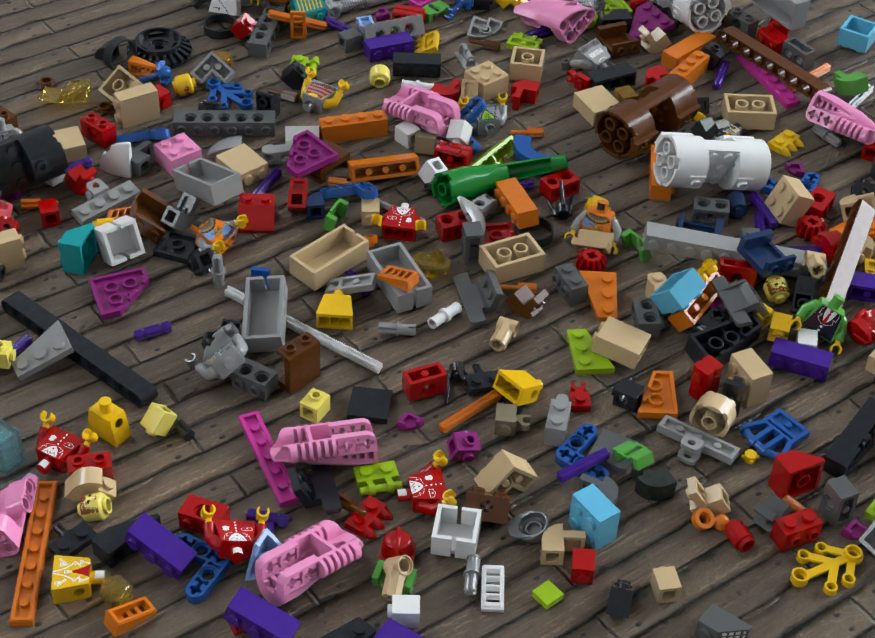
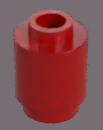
M731 520L726 524L724 534L735 549L740 550V552H747L755 545L754 536L742 520Z

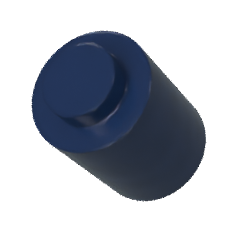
M739 191L731 192L727 196V200H730V214L732 217L741 218L748 211L744 194Z

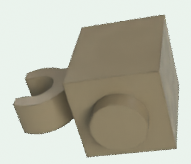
M417 132L415 135L414 153L434 155L435 147L440 141L437 140V134Z
M497 403L494 435L515 436V426L522 431H529L531 416L527 414L516 415V404Z

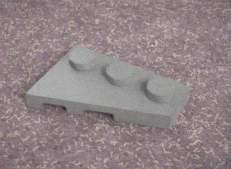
M57 320L11 364L17 377L22 381L70 355L74 350L62 325Z

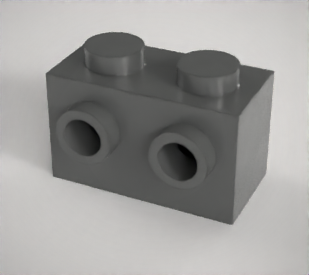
M567 263L556 266L552 276L553 285L568 305L574 306L586 302L589 285L573 264Z

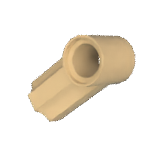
M806 250L803 257V266L808 267L813 278H820L822 275H825L827 270L825 266L826 254Z
M503 316L499 317L495 332L489 342L493 350L498 352L505 350L511 338H515L520 325L519 321Z
M408 555L390 557L385 560L383 569L386 577L382 590L383 599L392 601V595H402L406 576L413 570V561Z

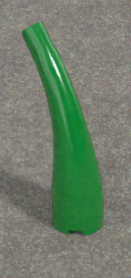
M566 154L492 165L462 166L442 171L434 175L435 181L431 182L432 194L434 198L440 200L442 207L451 206L459 203L458 196L471 200L496 189L497 181L514 177L519 181L525 178L569 169Z

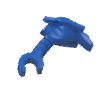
M454 0L456 6L453 8L448 7L449 13L444 15V18L452 20L455 13L461 8H466V12H469L473 7L474 0Z
M165 60L156 63V73L140 76L138 80L144 84L159 78L161 79L160 83L167 86L172 80L170 78L171 68L164 65L166 63Z

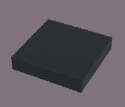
M168 229L154 248L153 255L187 264V258L192 256L191 252L199 248L195 243L197 235Z
M353 386L347 420L366 418L370 423L387 425L393 390Z

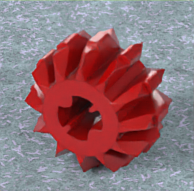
M803 215L797 221L796 234H798V238H804V241L808 240L811 242V236L826 231L827 223L824 222L823 218H818V215Z
M589 247L588 250L582 249L581 252H578L575 265L580 271L603 272L606 269L607 259L603 255V251Z

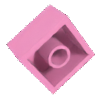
M184 132L154 144L156 162L172 177L173 169L186 164L189 172L188 162L202 157V149Z

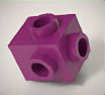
M466 430L453 432L446 442L450 461L470 462L481 451V442L478 440L477 432H468Z

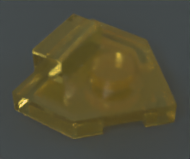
M438 249L433 250L429 254L424 252L416 253L413 258L425 277L437 279L439 273L447 274L451 267V260L448 257H443L442 252Z

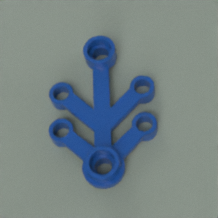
M210 78L207 81L206 89L210 91V95L207 98L208 101L218 102L216 93L219 92L221 94L220 103L223 105L218 106V108L228 110L227 99H230L240 105L241 110L253 109V100L251 99L253 98V91L251 89L242 90L241 83L224 84L218 78Z

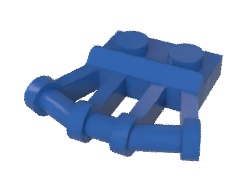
M781 408L762 420L744 423L738 428L740 434L744 435L748 441L749 447L758 450L759 455L762 457L766 456L773 460L780 453L772 449L784 443L785 447L781 453L788 452L810 435V431ZM765 428L764 430H762L761 432H759V433L756 434L755 436H754V435L752 434V432H751V431H754V430H759V429ZM773 434L775 436L774 439H772L765 445L761 443V441H763L770 435Z

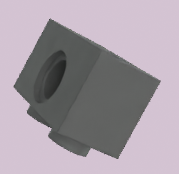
M735 7L729 10L725 16L724 28L734 26L748 36L754 37L757 33L759 20L741 8Z
M845 475L831 478L826 482L818 510L832 527L850 522L860 493Z

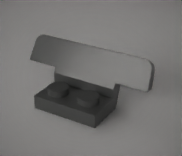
M487 269L480 283H471L467 272L454 276V285L470 325L478 326L485 324L486 318L484 313L496 311L504 295L494 270Z
M722 275L712 280L713 288L736 326L753 325L747 314L751 310L755 314L759 313L763 318L770 314L755 289L745 279L729 284Z

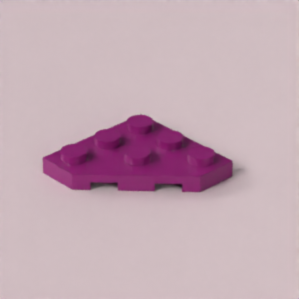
M648 1L636 8L629 36L633 40H642L639 37L641 33L638 30L642 25L650 33L657 27L666 33L676 28L673 20Z
M306 130L293 137L286 169L295 178H301L339 160V154L309 130Z
M144 267L89 279V285L101 319L106 320L122 316L149 285V278Z

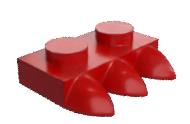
M369 495L359 506L367 512L366 516L362 517L353 512L344 522V528L362 538L376 539L377 537L373 529H385L381 519L393 520V515L387 509L386 503Z

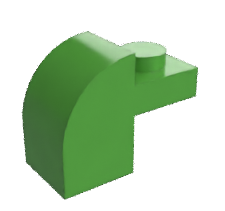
M840 70L834 72L833 83L838 90V94L853 96L869 91L868 76L863 73L856 72L847 75Z

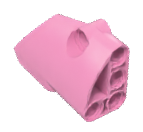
M530 0L514 7V14L518 15L525 24L535 28H540L542 25L549 27L558 40L569 44L573 43L596 16L594 9L580 5L577 0L571 2L565 0Z
M28 473L21 480L11 482L7 488L0 491V558L12 556L19 552L26 514L32 512L39 479L38 476L32 473Z

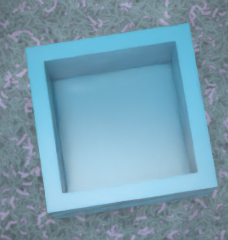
M850 15L839 29L836 44L844 48L853 49L859 53H866L875 41V22Z
M693 267L672 274L649 297L662 314H673L678 310L684 311L690 307V302L701 296L702 290L707 285Z
M592 483L572 494L568 523L573 530L585 531V543L596 551L616 540L621 511Z

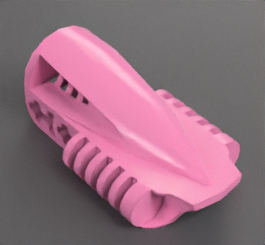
M413 84L403 85L396 95L389 99L385 98L382 110L386 114L414 123L425 131L437 134L438 137L446 139L449 119L461 120L460 108L456 101Z
M819 90L813 96L806 111L807 120L866 145L875 142V123L863 112L837 96Z
M366 418L282 428L276 443L271 447L270 457L273 462H291L292 464L302 462L312 465L361 466L378 463V446L370 421ZM361 425H365L364 431H360ZM350 426H353L354 432L351 431ZM340 428H344L345 431L343 434L339 433Z
M320 521L316 525L297 533V535L285 539L282 545L262 554L255 563V577L258 588L270 604L275 607L281 606L298 597L320 578H325L327 575L362 557L361 548L363 547V542L357 536L341 529L334 521ZM269 577H270V579H271V581H272V585H271V586H270V581L267 580V578H269Z

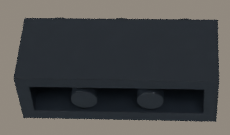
M394 52L393 76L440 78L441 54Z
M628 62L586 72V76L591 78L590 88L602 85L609 92L614 91L618 87L635 85L637 71Z

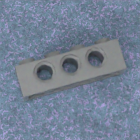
M416 14L360 26L363 36L362 43L364 45V39L376 37L377 31L381 32V36L390 35L393 27L395 28V33L406 32V25L410 27L408 33L412 39L419 38L421 34H425L423 16Z

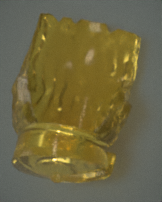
M82 78L81 80L70 81L60 89L45 87L38 99L40 101L61 104H74L78 101L87 103L90 93H92L90 79Z

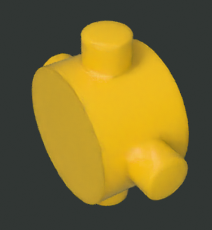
M751 449L746 450L745 454L741 455V459L750 465L760 458L756 451Z

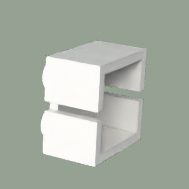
M125 215L113 220L112 224L105 223L93 228L103 261L110 266L127 261V257L132 259L146 253L136 219Z
M438 503L431 536V554L447 557L455 554V558L467 559V556L469 557L470 554H476L482 510L462 507L461 524H457L458 506Z

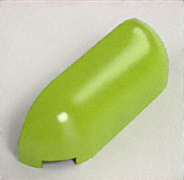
M510 135L501 140L468 166L504 163L503 157L510 158L514 154L513 136Z

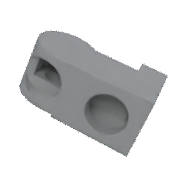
M285 141V144L281 145L268 144L263 146L262 158L268 164H287L293 144L292 141Z
M483 194L471 201L478 207L484 217L489 213L495 212L498 206V200L491 198L487 194Z

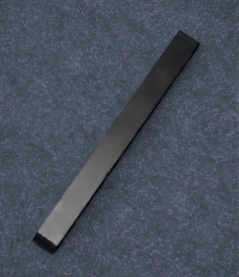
M17 291L1 301V305L8 315L39 337L58 320L74 350L67 357L135 406L142 408L158 397L156 388L150 382L22 292Z

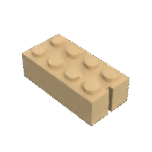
M342 224L290 255V274L316 291L327 284L329 279L337 278L345 273L346 270L366 260L367 251H369V240L359 233L355 234L353 229Z

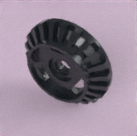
M149 28L140 32L135 39L131 40L137 47V57L153 64L165 60L166 63L164 65L171 69L183 65L192 55V45L189 39H186L184 35H180V33L171 28ZM129 44L127 45V56L129 53Z

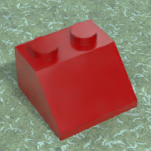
M239 194L238 216L245 214L249 222L246 223L244 229L239 227L238 233H274L276 217L275 194Z
M796 450L780 453L775 456L768 485L780 499H783L787 494L794 498L813 491L818 487L825 460L822 457Z

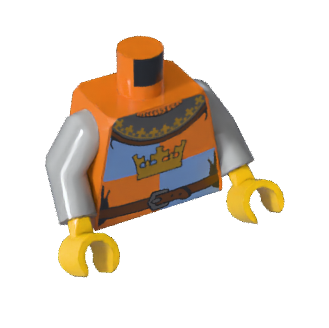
M598 200L597 206H591L588 210H583L575 218L570 227L571 231L564 235V239L566 240L568 235L576 237L575 233L579 234L580 229L613 233L612 247H614L613 254L616 255L618 254L616 244L619 243L622 230L618 219L615 218V212L607 210L608 201Z
M245 214L239 215L236 220L231 221L210 218L205 224H202L195 220L191 230L197 233L195 243L202 251L210 247L213 254L222 255L235 241L238 228L244 229L249 221Z

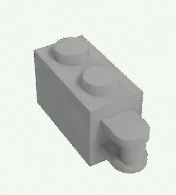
M558 394L556 399L551 398L544 431V445L560 447L565 442L572 403L568 401V396L565 394Z

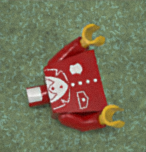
M402 203L400 207L392 206L383 215L372 214L370 224L382 226V238L416 242V231H426V220H422L420 216H417L416 210L412 209L408 203Z
M43 410L40 413L43 426L39 428L35 448L39 461L36 468L44 475L50 469L65 473L68 470L67 456L88 454L91 448L89 446L90 443H95L98 440V435L89 428L83 430L82 438L56 426L49 428V425L55 422L56 417L51 412L49 418L46 419L47 412Z
M442 450L434 452V462L430 461L423 469L408 477V488L397 489L398 502L410 501L414 513L434 516L437 512L438 503L453 506L457 503L455 499L456 493L452 489L446 490L441 468H438V466H446L448 463V459Z
M212 504L210 513L205 511V505H203L200 516L205 520L203 528L206 544L213 550H216L218 557L221 559H231L233 563L249 560L253 545L263 530L266 529L265 521L269 518L270 509L267 508V514L262 515L259 513L260 506L257 508L256 519L258 523L246 520L213 519L212 521L216 511L215 506Z

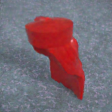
M875 307L869 310L861 309L852 320L847 322L848 335L855 343L861 346L869 345L875 341Z

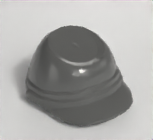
M532 510L512 518L508 524V532L514 538H519L526 543L536 544L542 541V535L550 525L549 519L544 512Z

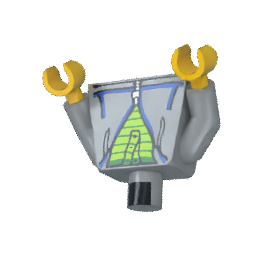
M499 92L497 101L500 105L498 103L486 105L485 110L470 124L476 134H487L489 137H493L496 133L500 132V127L507 120V105H505L508 98L507 92H505V98H501ZM465 96V103L459 98L457 103L459 107L463 109L469 102V98ZM466 114L463 117V120H466L469 117V114Z

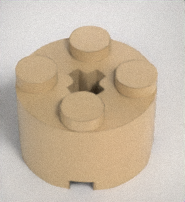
M708 391L700 397L689 416V422L701 431L717 438H722L727 434L736 418V404L732 399H728L722 394Z

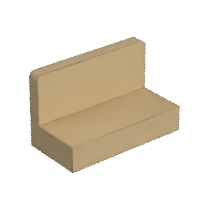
M580 229L578 238L573 237L571 244L575 250H588L590 247L591 249L597 248L598 251H603V254L610 255L614 234Z

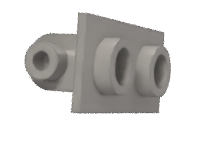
M461 43L458 52H454L463 69L467 70L477 66L476 59L468 50L467 44Z

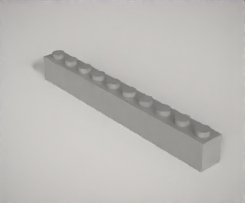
M648 221L646 223L642 249L699 260L711 258L712 260L716 259L718 263L720 257L746 261L737 251L740 238ZM775 245L785 256L792 254L797 256L792 270L779 273L780 275L812 277L808 267L803 266V257L806 251ZM825 275L817 278L816 281L822 282Z

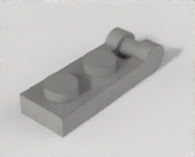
M376 273L329 279L324 294H333L335 290H342L344 294L372 291L375 289L377 282Z

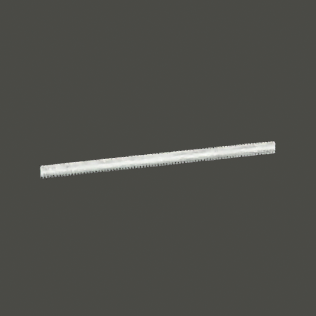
M228 285L224 291V296L244 305L245 294ZM286 314L287 328L299 334L308 332L318 339L324 347L377 374L380 373L383 363L306 324L304 325L303 322Z

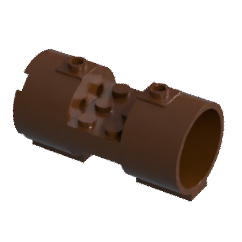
M667 74L657 81L643 86L638 92V100L625 99L622 102L611 105L597 117L595 122V134L598 133L601 147L614 158L620 159L621 157L627 158L628 156L634 158L649 149L651 144L655 145L659 134L658 131L668 132L672 129L677 131L692 122L697 112L700 111L701 106L698 104L695 90L688 80L678 74Z

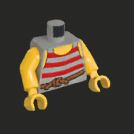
M307 66L305 68L307 78L304 79L301 88L303 110L306 112L314 110L323 113L328 109L337 107L344 95L342 93L350 88L348 82L340 79L338 81L340 89L318 80H311V78L316 76V71L313 68V71L309 73L310 68Z

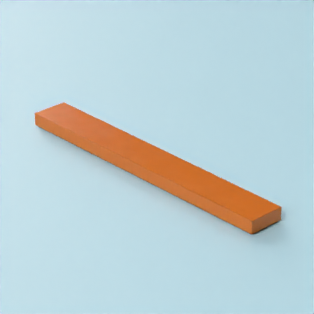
M38 481L33 509L29 514L11 608L10 627L34 626L58 492V481Z

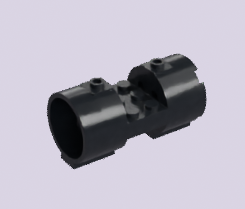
M48 124L0 141V200L66 174L67 171L65 169L68 168L65 152L61 143L53 137L55 132Z

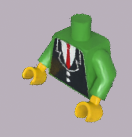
M835 294L830 301L820 297L818 300L814 299L804 303L796 313L795 319L788 321V325L796 322L794 331L799 330L802 326L807 329L818 330L820 337L830 343L832 341L835 342L829 347V352H832L833 346L838 348L836 355H839L842 352L840 344L843 343L847 332L845 310L840 307L845 299Z

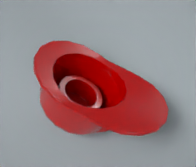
M398 526L397 530H392L385 535L380 546L379 560L385 561L390 557L408 555L414 564L415 542L408 532L402 530L401 526Z

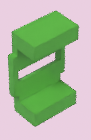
M441 0L422 7L426 9L425 21L433 22V15L440 13L448 15L449 10L447 8L450 6ZM429 6H433L434 8H436V9L439 10V11L437 12V11H435L434 9H432V8L429 7Z
M341 198L336 201L325 217L324 230L330 232L335 229L337 217L335 216L339 215L344 218L349 202Z
M627 229L621 234L622 245L625 248L633 245L639 251L640 261L644 263L652 258L651 250L642 249L643 238L637 233Z
M628 440L612 448L614 460L620 461L623 458L628 461L632 460L633 467L637 471L654 463L653 452L637 442L633 443Z
M378 560L372 575V585L381 587V590H383L386 577L383 569L385 561ZM413 568L412 572L406 576L403 589L404 594L411 595L417 579V569Z

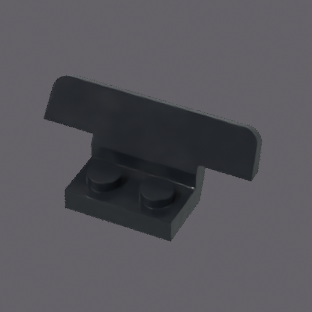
M294 463L287 467L293 493L306 509L323 505L327 515L342 511V504L330 465L311 464L313 474L306 475L303 469L299 470Z

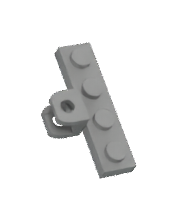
M96 178L86 184L88 192H86L85 197L88 201L72 209L71 214L83 226L108 213L109 210L116 209L133 200L140 190L128 180L108 191L109 187L101 179Z
M665 415L657 425V432L681 442V449L678 451L677 459L688 465L696 464L701 458L702 453L731 465L741 449L668 415Z

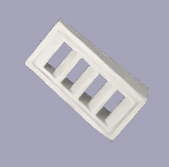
M482 566L481 612L504 613V566ZM486 600H499V602H486Z

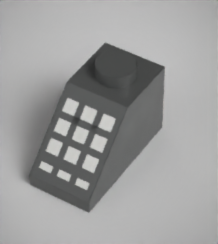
M712 603L698 620L695 635L700 638H749L752 626Z

